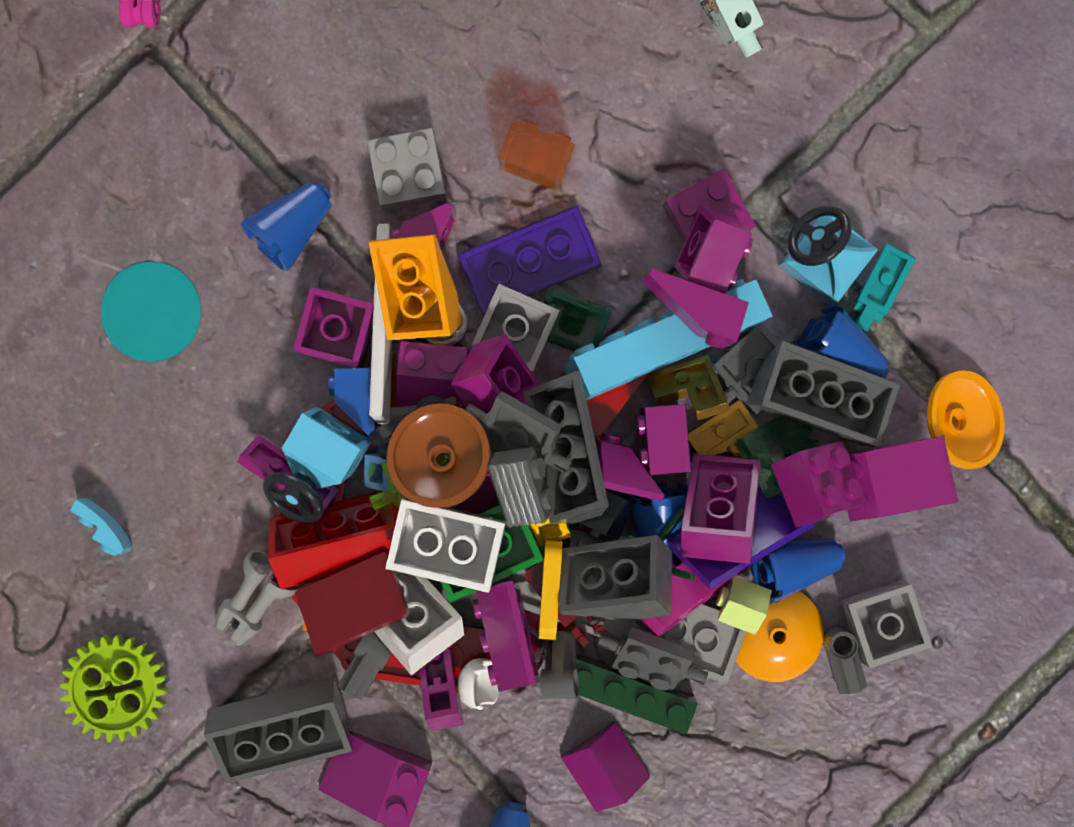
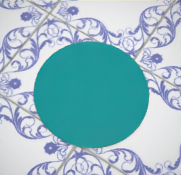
M160 262L138 263L121 271L108 285L101 305L102 324L109 340L123 354L140 361H163L183 351L196 335L201 319L200 299L192 282L178 269Z

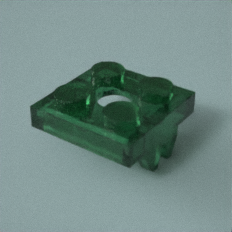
M777 416L737 439L746 459L761 460L759 485L766 498L774 497L782 492L771 466L774 462L770 459V448L773 445L780 446L784 451L785 459L799 451L819 447V440H811L809 438V435L813 432L812 427L804 424L800 425L798 422Z

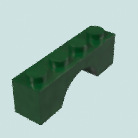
M576 653L575 667L579 677L580 696L687 735L698 705L693 695L674 689L673 692L658 690L649 683L622 676L619 672L611 670V667L601 661Z

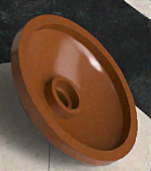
M450 404L427 405L407 415L394 430L387 449V467L395 487L410 501L431 508L451 507L472 496L483 483L488 473L487 466L491 460L490 442L483 426L468 411ZM444 455H449V463L441 466L440 458Z

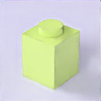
M734 576L728 588L722 587L717 597L716 605L720 607L718 621L755 635L767 616L772 590Z

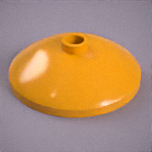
M966 370L951 372L943 376L936 383L929 397L927 406L929 434L931 438L944 436L950 464L961 469H977L989 464L1001 448L1005 431L1003 408L996 391L990 383L975 372Z
M800 591L777 603L769 604L767 616L756 634L746 632L736 663L749 675L769 682L787 681L803 674L816 661L824 640L823 621L815 604ZM777 631H783L784 638L780 642L773 640V635Z

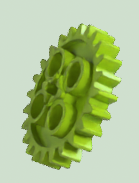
M122 634L116 635L113 642L109 635L101 637L100 643L94 639L88 642L89 649L84 646L77 650L79 657L74 656L68 660L73 668H67L62 672L64 676L69 678V681L60 684V688L68 690V694L60 698V700L70 702L71 704L64 712L65 714L75 712L77 716L72 724L76 725L82 721L85 724L82 730L83 734L94 729L95 740L99 739L104 733H106L107 742H112L117 734L121 742L129 738V732L135 738L141 734V727L147 730L152 726L150 719L157 720L161 716V713L156 708H163L167 704L160 696L167 694L170 690L167 687L161 686V683L168 679L169 676L159 674L158 672L165 664L164 662L154 664L152 660L156 657L157 652L154 651L147 655L145 653L147 648L146 642L135 647V637L129 638L125 643L123 642ZM123 661L133 666V676H128L123 672ZM91 668H95L101 673L100 682H96L91 678ZM138 680L143 682L142 686L125 687L119 692L113 689L97 695L89 696L87 694L88 690H101L110 684L121 686ZM129 694H134L139 698V708L132 707L129 704ZM97 700H101L107 705V714L98 711L96 707Z

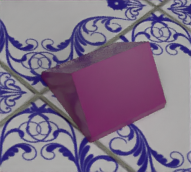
M615 721L561 756V759L596 812L625 804L650 778L648 771Z

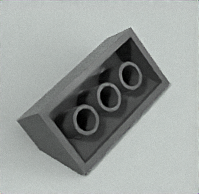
M779 341L757 372L747 404L862 446L880 448L900 384L791 343Z
M575 371L523 392L527 406L562 425L555 441V452L572 461L566 474H563V472L549 464L545 466L546 473L544 478L546 479V484L548 488L553 490L555 495V507L549 515L550 524L581 522L602 515L609 507L580 371Z
M334 677L207 710L204 736L226 784L352 752V742L344 702Z

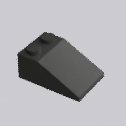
M658 535L562 548L560 614L645 619L671 615L672 551Z

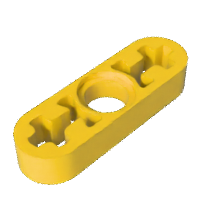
M545 540L539 639L556 640L562 541Z

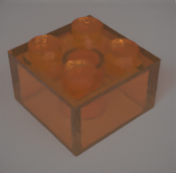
M521 119L519 123L512 120L498 156L500 170L561 192L574 158L576 144L571 143V137L563 133L553 131L552 135L540 131V126L532 121Z

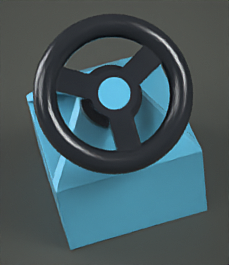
M821 206L802 215L793 225L788 237L789 253L779 264V267L827 304L831 302L837 303L878 249L852 230L851 221L846 212L835 206Z
M318 406L302 413L282 447L293 475L282 472L268 475L263 482V491L266 498L275 509L292 520L301 523L318 521L322 517L324 509L323 503L315 490L340 484L354 474L372 443L370 438ZM274 483L287 484L283 490L273 488ZM308 500L313 506V511L306 505ZM283 501H286L291 506H294L297 510H294L293 508L289 507Z

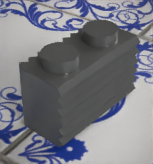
M529 447L495 452L487 467L507 526L510 528L512 526L545 523L555 507V495L553 490L548 488L546 484V479L544 478L546 473L545 464L541 457L538 458L536 448Z

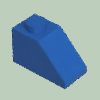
M371 368L334 369V376H329L328 381L329 395L334 396V402L369 435L371 431L378 427V423L369 415Z

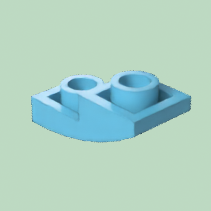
M88 498L75 500L70 511L78 515L77 520L83 525L90 528L98 527L92 539L100 543L99 548L114 556L130 552L133 547L131 541L111 515Z

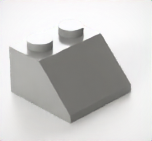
M498 284L472 345L506 334L533 373L560 310Z

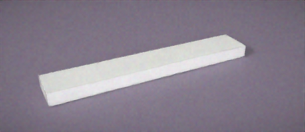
M390 223L378 224L376 240L391 238L394 230ZM375 279L369 415L378 424H386L390 422L393 340H387Z

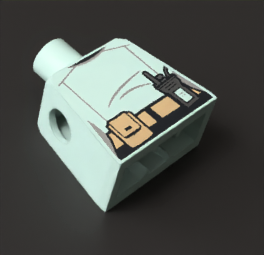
M753 0L699 1L702 9L726 46L737 42L745 58L763 48L754 30L764 24ZM735 18L739 21L740 27L737 26Z

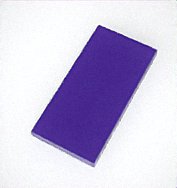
M578 205L457 254L482 315L486 314L498 284L526 296H531L602 266Z
M771 479L758 487L750 564L682 557L681 533L668 540V547L709 589H712L815 526V523L796 528L780 486Z

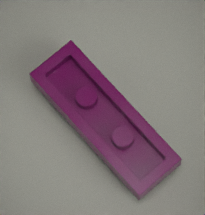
M257 435L247 446L237 463L262 480L276 472L293 475L284 452L260 435ZM274 483L273 487L283 490L287 484ZM333 485L315 490L323 503V513L340 491ZM308 500L306 505L313 511V506Z

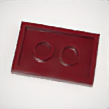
M384 551L295 592L315 655H323L411 615L396 571L385 569L389 555L388 552Z

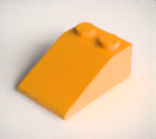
M436 235L372 240L368 242L387 340L451 336L462 325L457 291Z

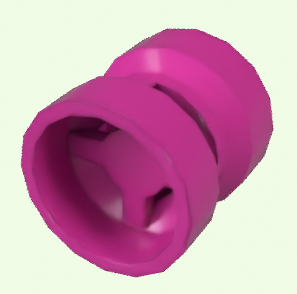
M119 0L121 24L123 27H136L138 24H143L146 28H158L161 18L159 0Z

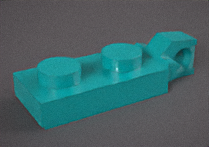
M889 243L884 244L853 307V310L859 312L854 321L864 333H867L873 320L880 323L882 318L887 316L916 260V257Z

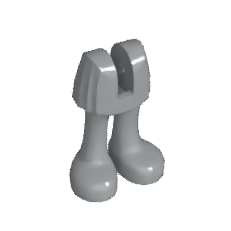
M251 550L244 558L243 582L233 598L224 599L214 624V628L224 633L237 619L240 624L230 640L238 646L249 641L262 628V616L273 601L279 598L291 597L299 589V586L280 589L274 573H272L252 605L248 604L247 602L255 588L266 578L272 569L268 560V554L260 550Z

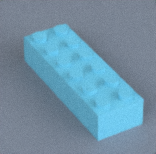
M740 279L735 282L731 289H727L725 294L749 302L740 333L754 328L773 317L757 280L745 284L744 279ZM671 310L665 312V315L658 318V322L652 317L636 324L635 328L629 330L628 335H625L624 330L606 337L604 341L599 343L600 347L595 348L593 343L577 349L574 351V354L569 356L570 362L563 369L566 375L580 371L586 400H589L710 346L705 343L704 338L696 336Z

